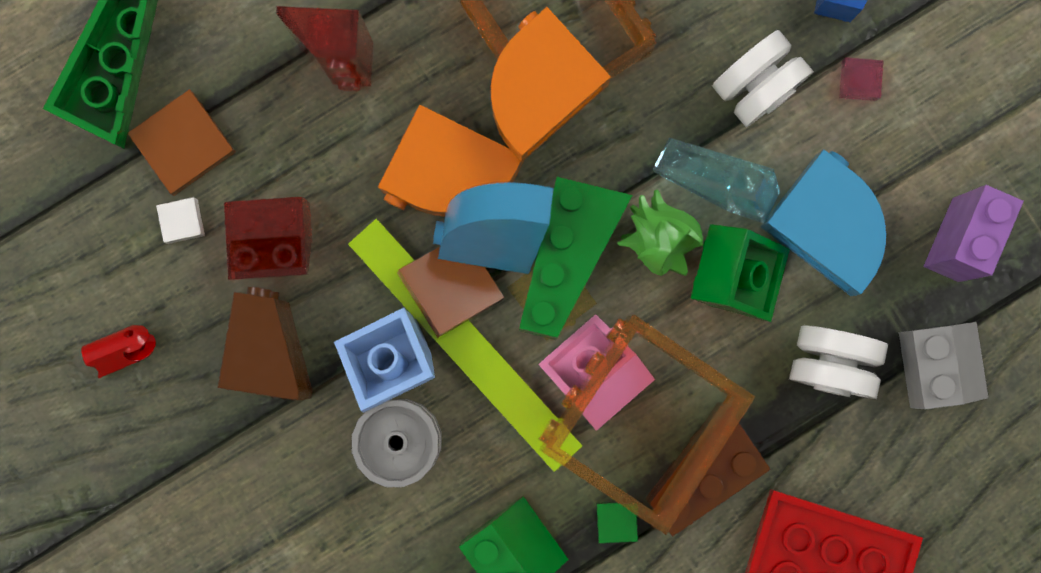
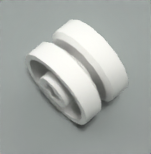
M776 30L750 49L712 85L724 101L733 100L748 90L749 94L736 105L734 111L745 127L753 124L764 114L773 112L796 92L795 89L814 73L802 57L792 58L780 68L776 66L791 49L790 42L779 30Z
M801 326L797 346L804 352L820 356V359L798 358L793 360L790 380L814 386L815 390L850 397L855 395L877 399L881 379L874 373L857 369V366L878 367L883 365L888 348L887 343L828 328Z

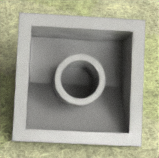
M977 322L899 332L910 408H940L967 404L988 398Z

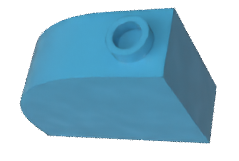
M822 150L811 160L761 225V228L848 295L856 296L863 293L881 265L886 246L884 215L876 196L870 187L848 168V161L836 152L830 151L828 153Z
M492 183L469 188L457 194L448 204L444 222L436 221L433 244L440 245L438 259L529 274L549 226L553 188L525 183Z

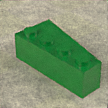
M98 0L43 109L125 149L158 0Z
M556 177L549 226L538 250L519 331L553 340L558 338L633 195Z

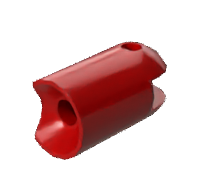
M132 325L82 346L81 353L85 365L97 369L98 378H101L148 358L155 349L156 340L143 325Z

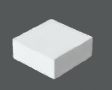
M193 197L156 205L164 243L171 244L205 236L198 199Z

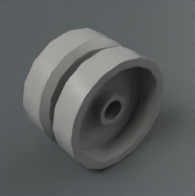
M391 399L366 411L358 419L352 433V454L358 469L370 481L384 487H405L419 481L436 464L442 449V431L436 417L424 405L410 399ZM395 435L400 436L404 441V445L400 450H397V446L391 447L390 439L395 437Z

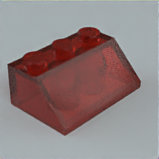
M277 6L276 15L297 45L333 85H338V89L344 91H360L361 86H371L373 40L359 10Z

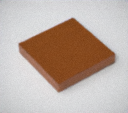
M190 89L128 132L137 148L173 196L236 153Z
M440 247L402 267L397 273L437 338L504 299L503 294L485 267L438 259Z

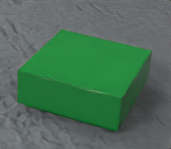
M635 501L596 503L599 543L638 542Z

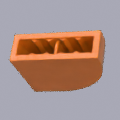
M548 7L539 14L533 11L522 20L518 26L520 31L504 47L492 75L491 102L494 120L505 144L521 162L608 87L611 76Z
M419 105L378 188L382 193L386 194L383 199L385 202L401 210H404L406 205L427 214L445 217L449 202L457 194L469 188L485 184L513 183L523 162L509 148Z

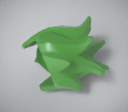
M654 190L653 197H651V208L645 196L640 195L639 208L636 205L630 206L634 214L631 215V218L635 223L637 231L622 235L621 239L623 240L617 242V244L633 249L638 255L637 259H641L643 264L654 274L662 276L670 270L686 276L688 269L684 254L696 247L703 246L704 240L700 224L688 213L667 205L662 199L659 190Z

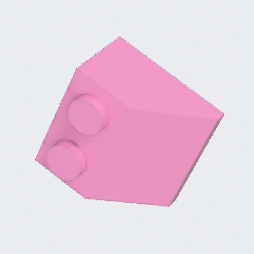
M596 314L538 364L596 431L655 380L639 357Z

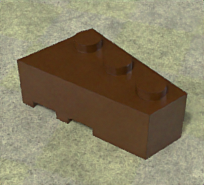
M718 402L700 429L691 437L688 445L678 458L673 461L645 498L672 537L771 470L726 403Z

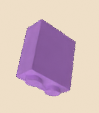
M988 185L952 198L923 267L957 282L992 276L1024 201Z

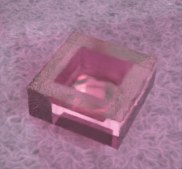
M845 57L842 60L839 98L879 100L881 98L884 61Z

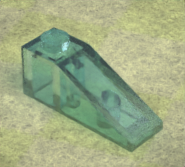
M672 138L668 139L653 168L654 173L728 212L762 223L766 222L781 192L775 171L772 168Z

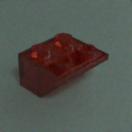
M303 197L224 202L228 280L308 275L312 246L310 202Z

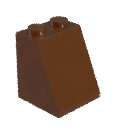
M249 286L247 287L246 294L234 292L218 388L291 400L312 398L313 390L290 304L278 299L279 292Z

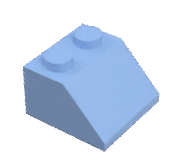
M405 308L334 342L359 408L363 413L435 378L432 354L418 321Z

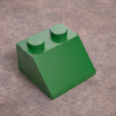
M710 224L703 244V252L697 275L693 282L690 299L718 309L771 322L790 249L749 229Z
M524 496L461 540L459 549L476 573H555L569 560Z

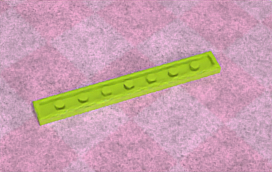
M377 219L348 243L554 472L582 447V444L469 320L437 338L397 274L399 269L415 260Z

